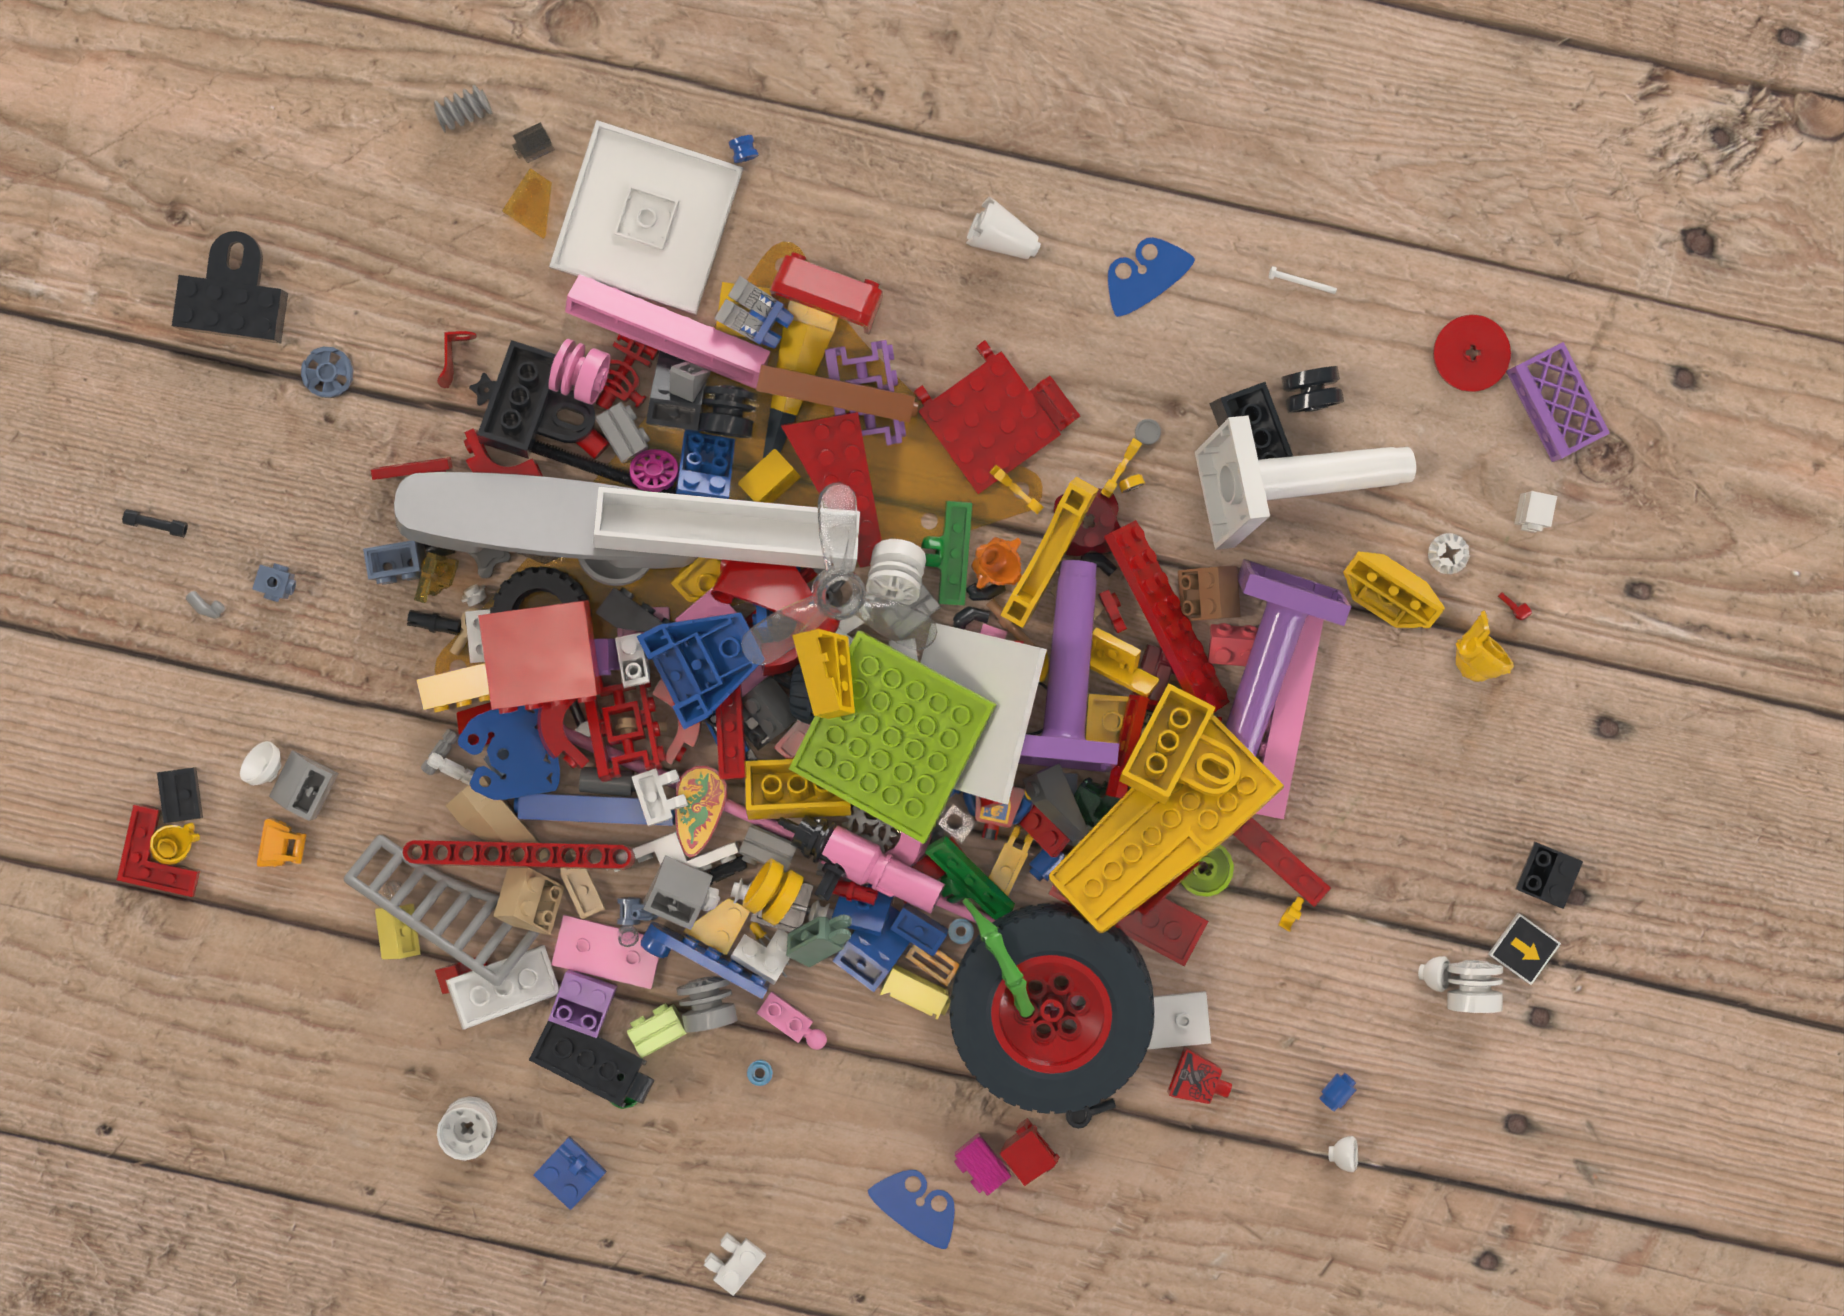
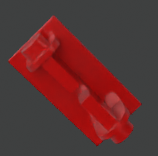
M1051 376L1043 379L1030 390L1060 432L1081 417Z

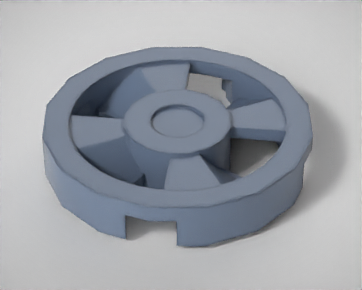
M323 346L314 349L301 366V377L304 385L313 394L322 398H334L342 395L353 381L354 369L351 360L344 352L334 347ZM331 353L341 357L335 365L329 362ZM312 360L319 364L316 370L308 368ZM338 375L346 376L347 380L343 386L336 380ZM320 381L324 382L322 392L315 389Z

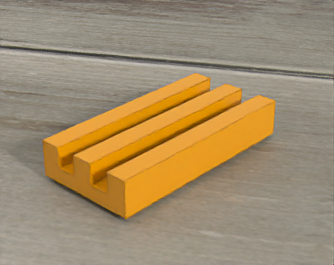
M913 944L905 958L947 987L957 973L959 963L938 949L935 954L954 967L951 971ZM914 952H917L948 975L945 979L914 957Z

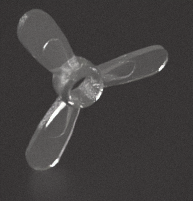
M840 482L827 485L820 493L818 499L819 539L825 570L819 573L814 580L812 596L779 609L746 632L741 643L742 652L753 664L763 666L774 662L795 647L792 635L815 630L827 617L833 620H846L856 615L881 635L912 650L926 649L936 639L937 627L929 615L902 602L865 591L863 581L852 571L857 536V499L855 493L849 486ZM836 581H846L853 589L852 596L842 606L835 607L830 605L825 597L827 590Z

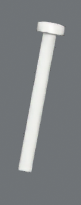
M1274 266L1270 269L1269 279L1273 280L1274 277L1332 294L1336 293L1337 288L1276 271L1277 267Z

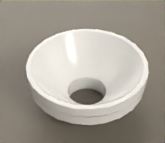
M269 741L255 746L242 763L240 769L241 779L253 786L273 781L281 769L279 749Z

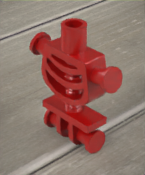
M619 334L617 340L627 342V347L625 348L615 341L612 346L626 354V357L623 361L610 360L609 366L619 365L617 371L609 369L608 375H613L614 377L612 380L607 378L606 384H609V386H604L595 404L605 410H609L616 398L625 403L630 399L636 404L635 407L638 409L644 403L647 396H641L637 392L640 386V378L631 365L636 360L650 368L652 363L641 356L643 353L651 356V360H654L660 350ZM635 345L639 347L637 353L632 352ZM629 371H630V372L632 373V375L634 376V384H633V385H632V383L625 377L626 374H628ZM622 381L628 385V392L621 386Z

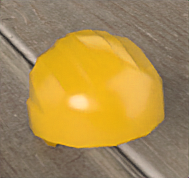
M188 823L183 828L176 825H168L158 829L150 840V852L153 858L160 863L169 865L179 863L185 859L192 843L200 840V835L194 833V823Z

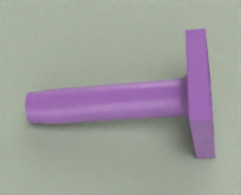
M1243 559L1238 574V582L1243 593L1267 602L1226 727L1256 757L1305 619L1308 615L1345 626L1351 605L1339 589Z
M1080 560L1061 561L1060 576L1058 577L1043 731L1040 736L1025 735L1018 764L1047 767L1060 764L1061 768L1110 772L1117 765L1118 743L1087 741L1085 739L1097 585V564Z

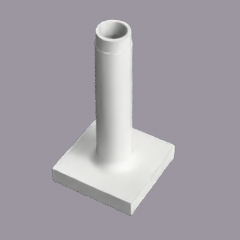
M1249 416L1229 417L1195 451L1215 550L1235 548L1270 517L1267 500L1393 486L1412 482L1416 474L1415 456L1409 447H1386L1258 460Z

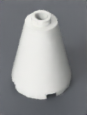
M988 197L982 204V207L986 209L980 214L977 213L967 235L969 240L966 244L1023 259H1028L1030 256L1035 257L1041 245L1038 242L1039 236L996 200Z

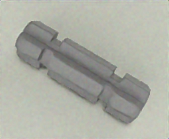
M447 729L442 736L443 739L439 740L429 756L435 752L444 759L451 750V745L455 744L458 740L459 734L452 729ZM425 760L421 769L426 774L433 775L436 769L430 767L427 764L428 760Z

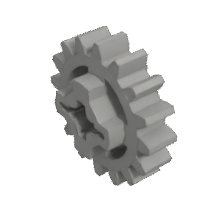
M853 806L855 813H851V816H846L849 822H842V826L847 827V830L853 832V823L857 819L859 826L855 834L860 836L866 828V822L868 825L879 822V825L873 830V836L868 833L861 837L880 845L882 853H885L884 845L892 846L894 843L890 840V837L897 836V833L892 831L893 827L878 818H869L865 811ZM886 824V835L882 840L880 831L881 827Z

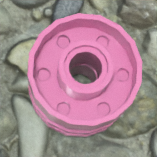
M566 339L552 363L549 389L557 392L561 388V394L567 395L575 386L574 398L592 405L605 386L609 373L610 354L592 348L587 356L584 357L585 345L579 343L576 346L574 340Z

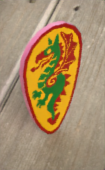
M695 766L688 769L680 777V781L676 786L675 797L684 794L688 802V806L675 809L678 840L684 854L688 857L696 856L709 842L718 825L727 799V784L725 780H720L719 772L709 766Z

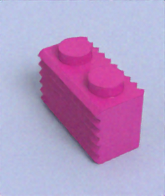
M979 1133L955 1151V1157L957 1158L954 1161L962 1173L968 1171L973 1178L970 1182L979 1193L984 1191L988 1196L1011 1177V1172Z

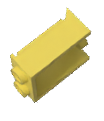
M896 964L888 973L880 989V995L890 992L891 997L930 1016L934 1013L937 1020L940 1014L945 1016L950 1006L947 989Z

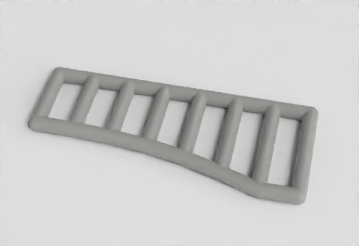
M383 835L376 836L344 876L346 884L494 986L502 984L540 934L529 930L499 971L494 973L485 967L484 964L513 926L503 922L475 959L462 950L495 909L500 895L468 885L430 865L409 863L403 857V849ZM382 847L394 856L370 886L360 881L357 876ZM402 861L415 868L391 900L378 893ZM424 874L438 881L412 915L399 907ZM447 886L461 892L433 930L420 922ZM471 897L487 901L454 945L441 936Z

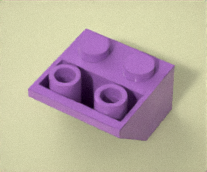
M568 969L564 975L548 1021L597 1038L618 986Z

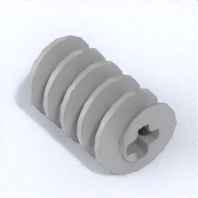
M473 85V94L463 89V98H460L455 92L453 93L454 102L444 97V106H441L437 100L434 101L435 113L444 132H446L445 125L454 130L455 121L460 126H464V117L473 122L474 113L479 118H483V109L490 115L493 114L483 89L479 90Z

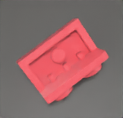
M1226 623L1211 624L1208 662L1211 664L1246 666L1258 628L1252 625L1231 626Z

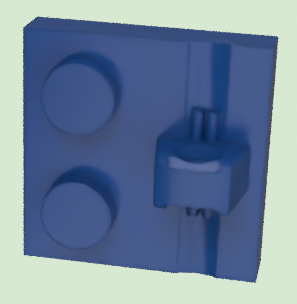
M569 1136L533 1176L571 1210L607 1171Z

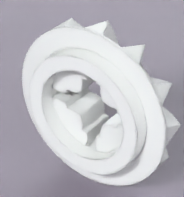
M1453 533L1442 534L1436 537L1430 544L1428 558L1432 567L1443 574L1458 573L1466 567L1470 558L1469 546L1463 540V537ZM1446 545L1450 550H1459L1453 555V562L1449 558H1439V556L1446 552Z

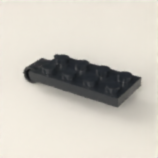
M551 1021L547 1022L529 1058V1061L622 1108L626 1105L624 1102L626 1096L643 1104L655 1081L653 1078L639 1072L641 1066L646 1065L647 1060L599 1036L595 1038ZM621 1074L624 1075L623 1081L619 1080Z

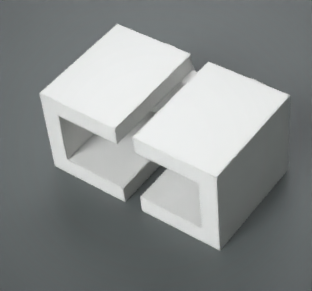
M1534 491L1520 494L1514 524L1521 525V530L1534 533L1542 531L1543 528L1551 527L1557 496Z

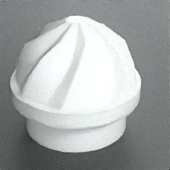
M709 887L701 910L707 912L716 908L720 901L718 889Z

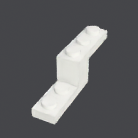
M677 831L632 848L635 858L639 863L653 858L652 853L655 852L660 865L665 855L701 871L712 868L711 863L717 860H721L723 864L735 859V853H738L740 850L737 841L688 859L678 840ZM626 851L617 854L616 861L619 865L627 861L628 855Z

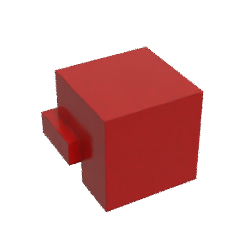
M1028 1118L1019 1123L1015 1131L1016 1134L1005 1141L999 1153L1024 1186L1043 1173L1053 1169L1060 1158L1037 1131L1036 1125H1033Z

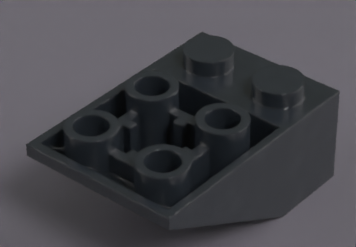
M659 351L646 423L654 427L700 433L698 427L700 414L703 413L704 408L702 400L705 399L706 395L704 394V387L707 386L708 379L693 402L670 393L671 367L687 361Z

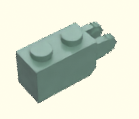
M844 914L838 915V917L833 919L817 917L788 933L786 956L810 968L843 950L845 942L851 938V932L846 928L852 924V918Z

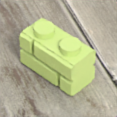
M666 1003L652 1010L653 1016L647 1019L641 1016L630 1022L632 1027L627 1030V1034L641 1058L687 1034L683 1019L674 1004L669 1007Z

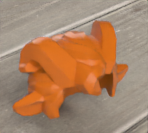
M994 537L988 544L980 545L976 549V557L971 567L977 575V588H983L987 583L1000 586L1005 584L1016 585L1022 577L1020 573L1021 558L1016 551L1021 544L1020 538H1016L1013 541H1005Z

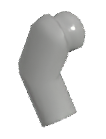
M192 591L186 596V600L198 614L216 619L221 617L220 614L225 611V607L221 602L214 601L212 605H209L196 591Z

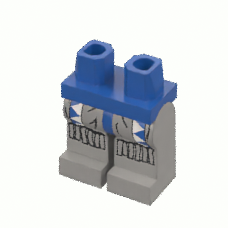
M739 276L728 296L750 311L747 312L726 299L714 319L759 345L764 344L776 349L782 337L771 331L775 322H778L788 328L794 316L784 308V304Z

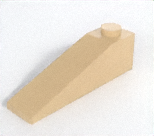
M482 776L479 783L482 787H488L491 779L488 776ZM468 785L446 805L462 827L485 842L541 843L523 819H518V813H514V808L507 799H490L475 792ZM519 848L514 853V859L516 862L523 860L525 852L522 848ZM546 849L540 852L539 857L541 861L550 855Z

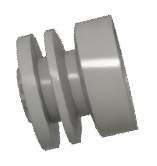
M708 976L689 981L687 984L676 988L678 996H690L679 1000L680 1006H692V1010L682 1014L685 1032L710 1030L738 1021L734 1003H722V999L730 996L732 990L719 989L729 985L730 981L723 977Z

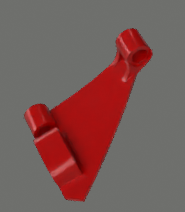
M721 560L720 574L711 591V596L718 602L730 604L735 597L788 617L800 623L807 631L821 629L836 633L840 625V618L833 612L820 606L795 566Z

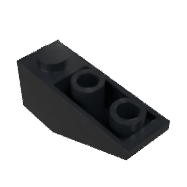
M624 587L620 590L613 588L596 611L599 616L616 628L646 632L660 624L673 623L666 617L661 621L653 615L656 610L645 602L639 605L632 600L635 595Z

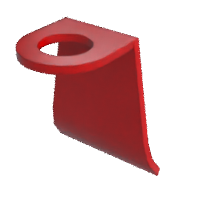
M470 331L444 332L445 364L437 380L441 388H449L453 381L452 342L476 339V333ZM459 335H467V337H458V336H459Z

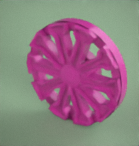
M658 449L646 450L639 453L630 464V477L633 484L643 491L661 492L673 486L677 480L678 464L675 458L666 451Z

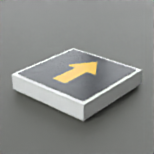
M1517 913L1488 955L1532 985L1561 943L1520 913Z

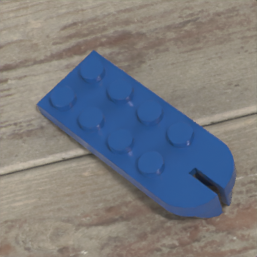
M657 922L650 923L641 939V947L656 957L665 958L672 949L763 999L770 986L765 979L754 972L751 974L744 970V966L732 959L728 961L722 958L721 955L723 953L710 946L708 949L699 945L700 940L689 934L683 936Z

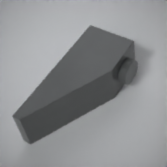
M1060 764L1047 767L1022 779L1032 803L1071 841L1083 839L1089 833Z

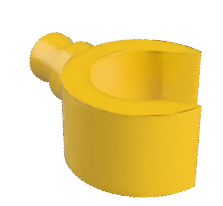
M1296 897L1295 902L1283 913L1278 926L1288 932L1291 931L1294 921L1296 919L1299 920L1301 917L1300 910L1304 902L1303 898Z

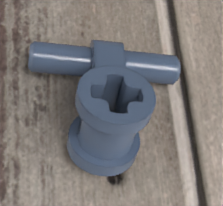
M617 898V903L620 904V918H617V924L638 925L640 920L649 921L659 917L643 910L644 904H641V898Z

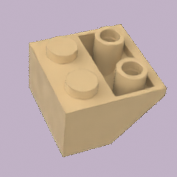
M528 867L508 868L493 917L514 927L551 935L565 886Z

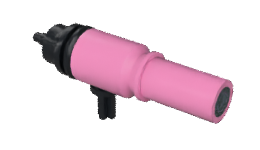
M805 815L800 824L780 817L778 824L783 826L784 829L794 833L791 842L792 846L800 849L803 856L807 859L814 856L813 863L821 861L824 864L822 871L825 875L814 893L821 900L828 901L838 881L844 882L847 878L859 885L869 883L873 885L872 889L889 897L896 896L931 914L945 887L944 883L893 859V854H883L880 845L839 825L836 827L835 822L828 826V820L825 818L814 819Z

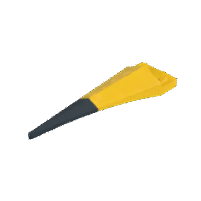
M790 300L787 310L794 316V319L788 328L783 326L777 367L815 375L825 355V349L828 348L835 333L839 318ZM772 395L763 458L773 449H776L779 453L781 452L787 439L781 425L794 423L803 400Z

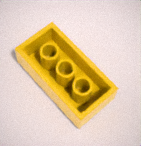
M793 759L746 761L745 784L748 820L780 819V817L804 818L805 815L810 817L851 816V803L789 770Z

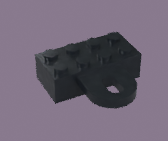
M239 231L226 232L220 235L210 248L206 278L178 276L172 326L179 330L281 344L288 293L282 289L260 286L263 253L260 245L254 238ZM236 243H241L244 248L242 264L240 268L232 270L229 266L231 247Z
M511 340L477 436L480 444L529 459L537 434L563 443H576L585 439L595 426V410L593 404L590 405L576 400L573 390L569 394L563 395L561 394V388L557 392L549 389L550 371L556 354ZM566 409L581 414L584 417V422L580 425L569 424L559 420L557 414L559 411Z

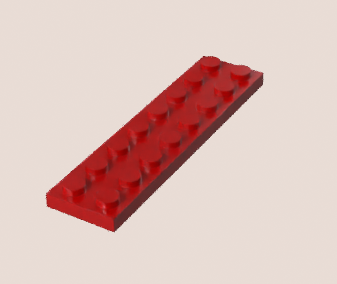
M1137 520L1105 535L1104 538L1183 691L1214 706V712L1230 703L1226 689L1217 678L1214 666L1208 662L1204 647L1197 639L1190 620L1182 613L1180 600L1168 583V577L1162 571L1156 554L1150 548L1145 538L1144 530L1139 526Z

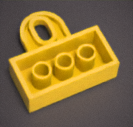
M1168 683L1119 781L1166 805L1178 781L1205 795L1219 796L1227 793L1235 786L1241 769L1239 759L1231 748L1202 734L1215 707ZM1206 760L1213 761L1226 768L1228 777L1218 779L1206 773L1202 769V763Z

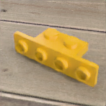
M1096 627L1092 635L1090 669L1141 696L1148 697L1158 685L1159 679L1138 668L1141 650Z

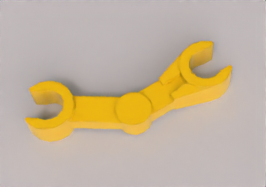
M1135 438L1132 439L1123 456V461L1119 463L1112 479H1108L1100 493L1110 498L1118 485L1116 483L1117 479L1127 467L1126 464L1136 455L1142 443Z
M997 465L989 472L1007 487L1009 486V489L1016 495L1022 497L1028 503L1027 506L1037 515L1044 508L1035 498L1031 499L1016 483L1012 482L1009 475Z

